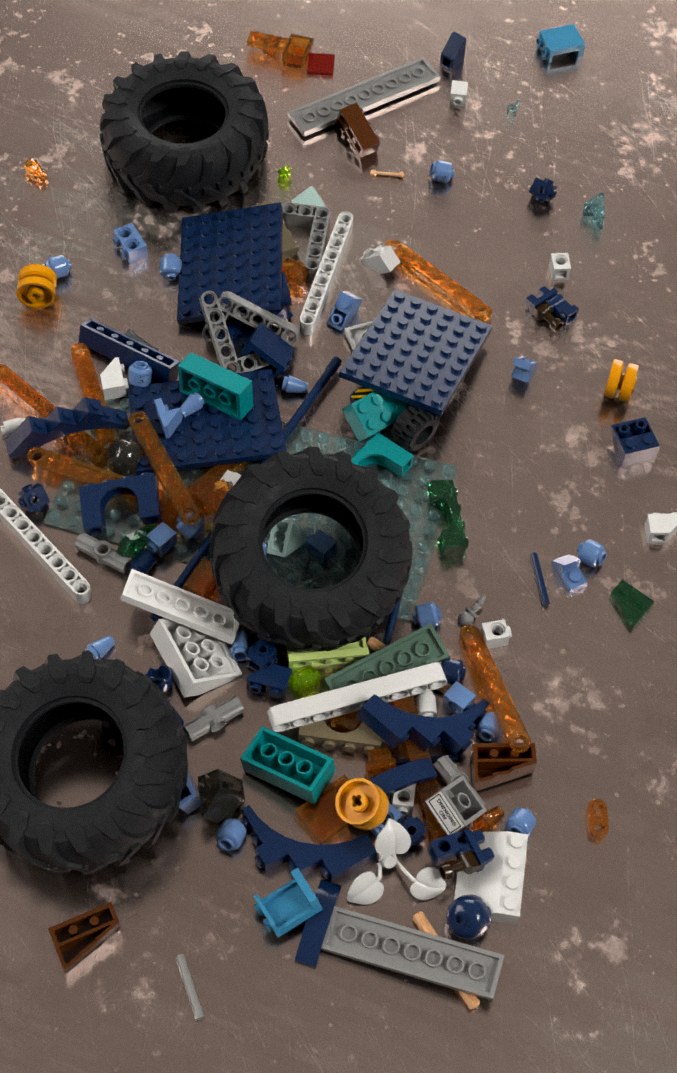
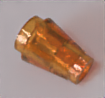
M30 158L25 162L24 168L26 173L40 183L47 179V175L38 160Z
M499 806L487 810L473 821L474 828L482 830V832H490L501 818L504 817V812Z

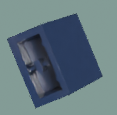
M646 417L611 425L614 451L621 467L656 459L660 445Z

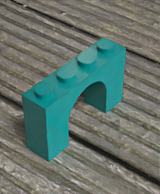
M377 432L367 440L362 449L356 451L352 463L363 467L380 465L402 477L412 467L413 455Z

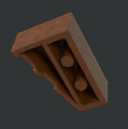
M357 102L340 109L334 126L336 129H341L343 138L350 140V146L361 158L376 152L380 145V139L372 130L371 123L365 118L363 109L359 107Z
M535 743L472 744L470 756L473 788L475 791H479L533 773L537 763Z
M112 902L48 928L65 974L120 927Z

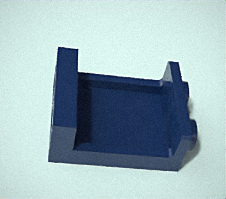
M260 323L249 336L241 353L247 356L253 350L276 368L273 377L276 378L279 374L283 375L288 369V364L293 359L292 353L295 348L264 324Z

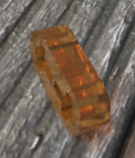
M601 799L591 800L587 807L588 832L596 840L604 839L609 831L607 805ZM594 806H598V809H600L598 816H596V810L593 809ZM597 822H599L600 829H603L601 833H598L597 829H595Z

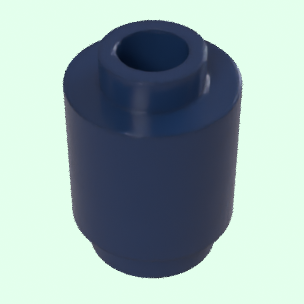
M140 550L129 564V573L131 569L147 574L156 562L155 555L149 550Z

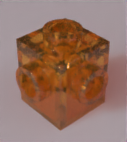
M287 257L282 264V272L286 274L288 285L300 286L306 280L309 272L305 269L304 263Z
M388 747L367 750L368 762H365L366 772L372 778L396 767L395 758L392 757Z

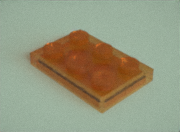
M345 775L325 788L315 804L307 801L295 810V815L320 845L349 825L338 815L335 807L339 788L346 781H349Z

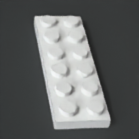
M131 569L120 598L124 602L229 644H233L239 622L234 618V612L231 608L134 569Z

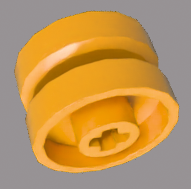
M30 264L20 269L16 288L17 299L22 304L32 308L50 306L56 296V273L49 267L40 264Z
M614 359L603 397L613 399L617 389H619V401L628 404L637 381L636 374L639 365L629 363L626 372L622 373L624 362Z
M353 778L346 781L339 788L335 807L343 821L361 830H371L378 827L385 820L389 812V801L386 793L379 786L364 778Z

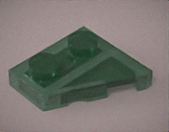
M149 523L126 535L119 542L116 553L121 557L135 558L140 550L145 549L147 545L146 535L154 530L156 526Z
M623 579L610 595L613 602L617 604L621 615H624L627 619L628 627L631 630L654 604L651 598Z

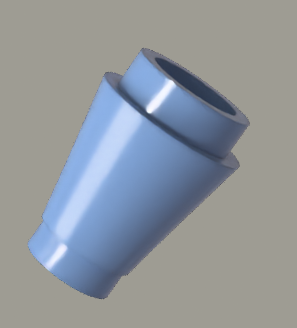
M290 375L283 377L281 390H284L285 393H307V382Z
M197 392L190 394L180 406L182 418L185 419L203 408L205 401Z
M240 630L236 633L230 653L234 660L244 661L248 655L249 643L247 633Z
M108 635L88 644L85 651L92 652L94 659H102L115 645V641Z

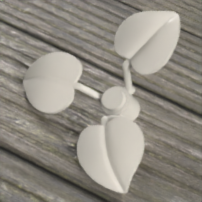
M389 818L375 840V849L379 860L377 863V877L370 871L359 875L350 886L346 899L349 902L363 905L372 904L379 900L384 892V886L380 882L382 867L390 869L397 865L414 882L410 887V892L419 900H429L437 897L445 890L446 883L437 868H424L414 878L403 867L396 854H404L408 851L411 845V838L401 824Z

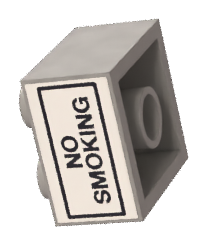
M464 775L425 800L429 810L447 835L458 832L487 811Z

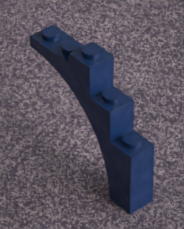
M84 397L72 410L56 406L45 419L28 416L5 440L9 457L25 459L44 444L65 435L92 429L127 430L130 424L126 411L101 406L100 400Z
M374 694L361 707L356 717L392 748H395L399 743L403 745L410 739L421 750L426 752L430 746L434 749L440 742L456 756L460 750L465 752L472 742L469 740L474 734L471 731L476 727L474 722L476 720L480 721L487 712L485 709L490 703L483 698L474 707L462 713L448 717H426L402 711Z
M250 805L242 809L241 822L246 829H250L253 834L251 835L252 841L256 846L254 860L259 868L263 867L266 873L287 862L290 871L298 868L303 876L321 867L320 870L325 879L329 878L332 883H335L377 859V851L367 834L351 841L337 844L316 845L303 843L285 837L271 829L256 815Z

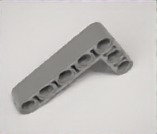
M285 203L282 205L285 225L311 228L305 258L304 276L306 279L314 281L325 251L330 226V210L321 206Z
M213 291L204 292L200 296L199 302L220 366L226 369L228 364H232L235 367L234 373L249 372L269 366L270 363H263L261 357L256 353L237 358L218 297ZM205 295H210L213 298L212 304L205 303ZM211 312L218 314L217 322L210 320ZM220 329L224 332L223 339L216 338V330ZM222 347L229 349L230 353L227 357L221 354ZM247 358L252 361V367L249 369L244 366V360Z
M225 291L220 295L218 301L225 321L228 315L254 328L262 323L288 344L292 345L297 341L299 329L296 325L232 292ZM222 299H228L230 304L223 303ZM238 307H244L247 312H240ZM212 312L210 315V320L213 322L218 321L215 317V314H217L215 312ZM259 315L263 320L258 321L254 316ZM206 324L202 331V337L204 340L212 342ZM270 324H277L279 328L273 329ZM220 329L216 330L215 332L216 338L218 337L221 331ZM286 332H292L294 337L287 336Z

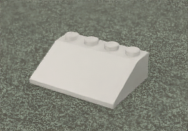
M166 618L158 619L150 633L184 698L201 695L243 675L224 641Z
M509 831L483 832L485 841L479 844L481 850L490 847L495 857L480 872L466 874L462 871L457 873L454 900L462 895L473 894L479 896L491 910V921L517 925L521 910L528 834Z

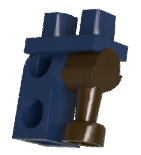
M543 286L538 291L537 295L539 298L531 294L526 298L525 303L530 308L529 314L532 317L534 316L538 321L545 319L550 323V329L557 332L562 326L565 327L576 320L579 308L575 304L571 306L560 293H557L558 291L555 288L549 290Z
M470 828L432 840L427 848L434 866H439V872L444 881L452 879L454 873L462 871L466 874L480 872L495 857L490 847L483 850L479 847V844L485 841L482 830L471 832ZM455 857L458 860L457 862L451 865L448 862H445Z

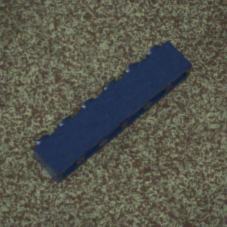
M92 318L80 325L78 343L112 360L115 357H119V362L127 367L135 361L147 362L152 368L151 379L159 383L177 380L179 360Z

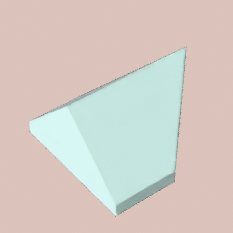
M312 186L295 197L291 202L327 208L316 189Z
M285 518L271 529L267 553L286 557L304 545L308 535L294 520Z

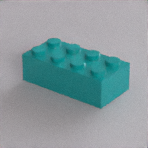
M190 353L178 365L180 392L186 395L197 392L204 399L205 404L240 421L252 409V381L248 378L242 377L193 353Z
M374 391L341 410L360 442L393 424L411 404Z
M263 726L240 757L245 772L312 804L317 802L336 772L333 758Z

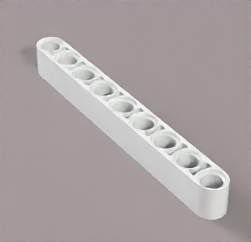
M341 212L333 228L300 315V332L303 335H312L318 325L353 231V214L350 212Z
M0 488V504H2L0 505V520L78 604L88 603L92 598L88 581Z
M435 662L279 704L269 708L267 714L273 731L282 732L359 711L374 694L388 703L439 689L447 684V679L441 664Z

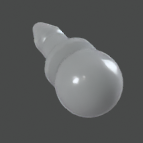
M486 596L478 598L470 609L466 607V611L459 614L458 622L461 626L468 627L473 623V618L477 617L475 612L484 604Z

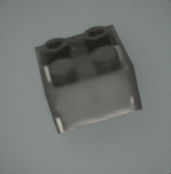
M220 769L198 776L197 789L200 798L199 810L201 817L219 825L225 819H234L245 801L243 780Z

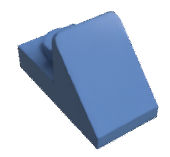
M524 356L515 357L513 361L515 367L511 376L527 383L538 362Z
M161 398L155 399L156 412L166 439L170 438L183 419L181 408L169 410L167 404L164 405Z
M570 554L552 560L554 568L569 593L587 587L588 583L579 569L580 558Z

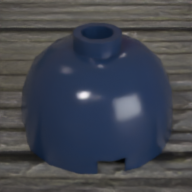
M473 894L462 895L453 900L446 914L450 931L457 937L466 940L481 937L490 928L492 920L489 906H486L481 897Z

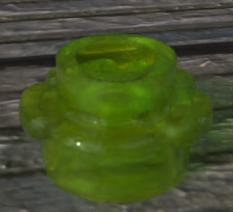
M287 164L277 171L278 177L282 176L283 179L292 174L291 170L293 168H290Z

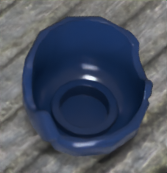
M161 664L158 669L149 668L145 675L159 687L162 693L167 692L171 688L173 681L170 668L164 664Z

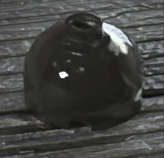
M119 438L108 446L105 461L108 468L118 476H128L139 467L137 463L139 459L142 461L143 449L131 439Z

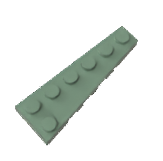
M430 623L324 679L331 691L430 663L442 662L444 659L450 658V655Z

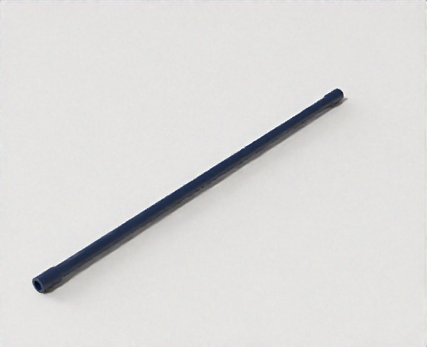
M335 356L332 358L324 373L283 429L285 442L330 378L341 366L342 360L339 357ZM267 459L261 460V462H260L258 465H261V464L264 463ZM211 532L176 580L174 586L183 589L210 551ZM154 613L150 615V618L156 623L158 619L164 618Z

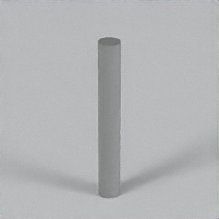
M179 954L175 958L196 1020H201L204 1018L197 992L184 954Z

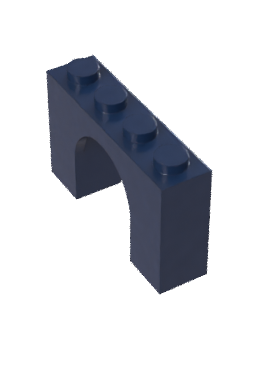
M144 472L138 476H124L118 480H105L97 484L88 483L79 487L83 529L86 534L92 536L107 533L105 508L113 497L120 494H130L138 499L140 519L144 525L163 522L158 480L155 474Z

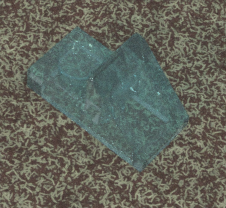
M600 193L586 202L583 208L582 215L593 216L596 229H603L604 193Z

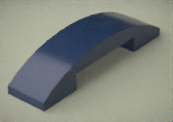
M424 758L392 768L371 778L369 781L379 786L388 796L413 784L418 783V785L437 778L438 775L430 759Z
M321 879L315 895L323 910L306 920L295 962L316 968L329 921L342 888L341 885Z

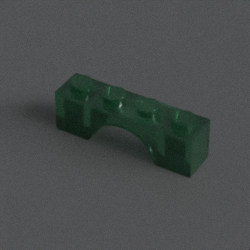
M453 479L431 480L426 489L429 504L439 509L448 521V528L442 530L437 539L440 556L463 555L469 546V540L464 532L465 522L461 518V504L457 500V487H454Z

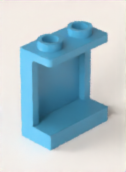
M574 24L541 30L536 40L537 46L540 47L542 55L548 63L552 62L554 55L575 52L577 58L584 55L586 44Z
M298 868L291 871L294 879L262 899L257 894L253 896L257 902L254 905L260 917L262 915L266 917L263 920L269 932L274 931L277 937H280L323 910L318 898Z

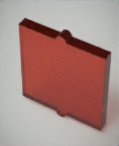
M309 53L307 74L333 76L335 55Z

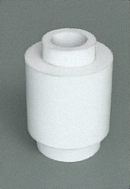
M18 417L3 421V426H0L3 437L7 436L8 438L25 418L21 419Z
M428 691L417 694L415 698L417 715L436 717V698L433 692Z

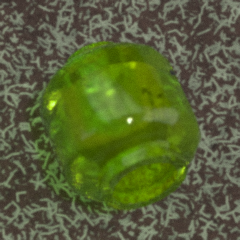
M310 665L294 670L290 677L292 689L299 694H307L317 690L321 680L320 672Z

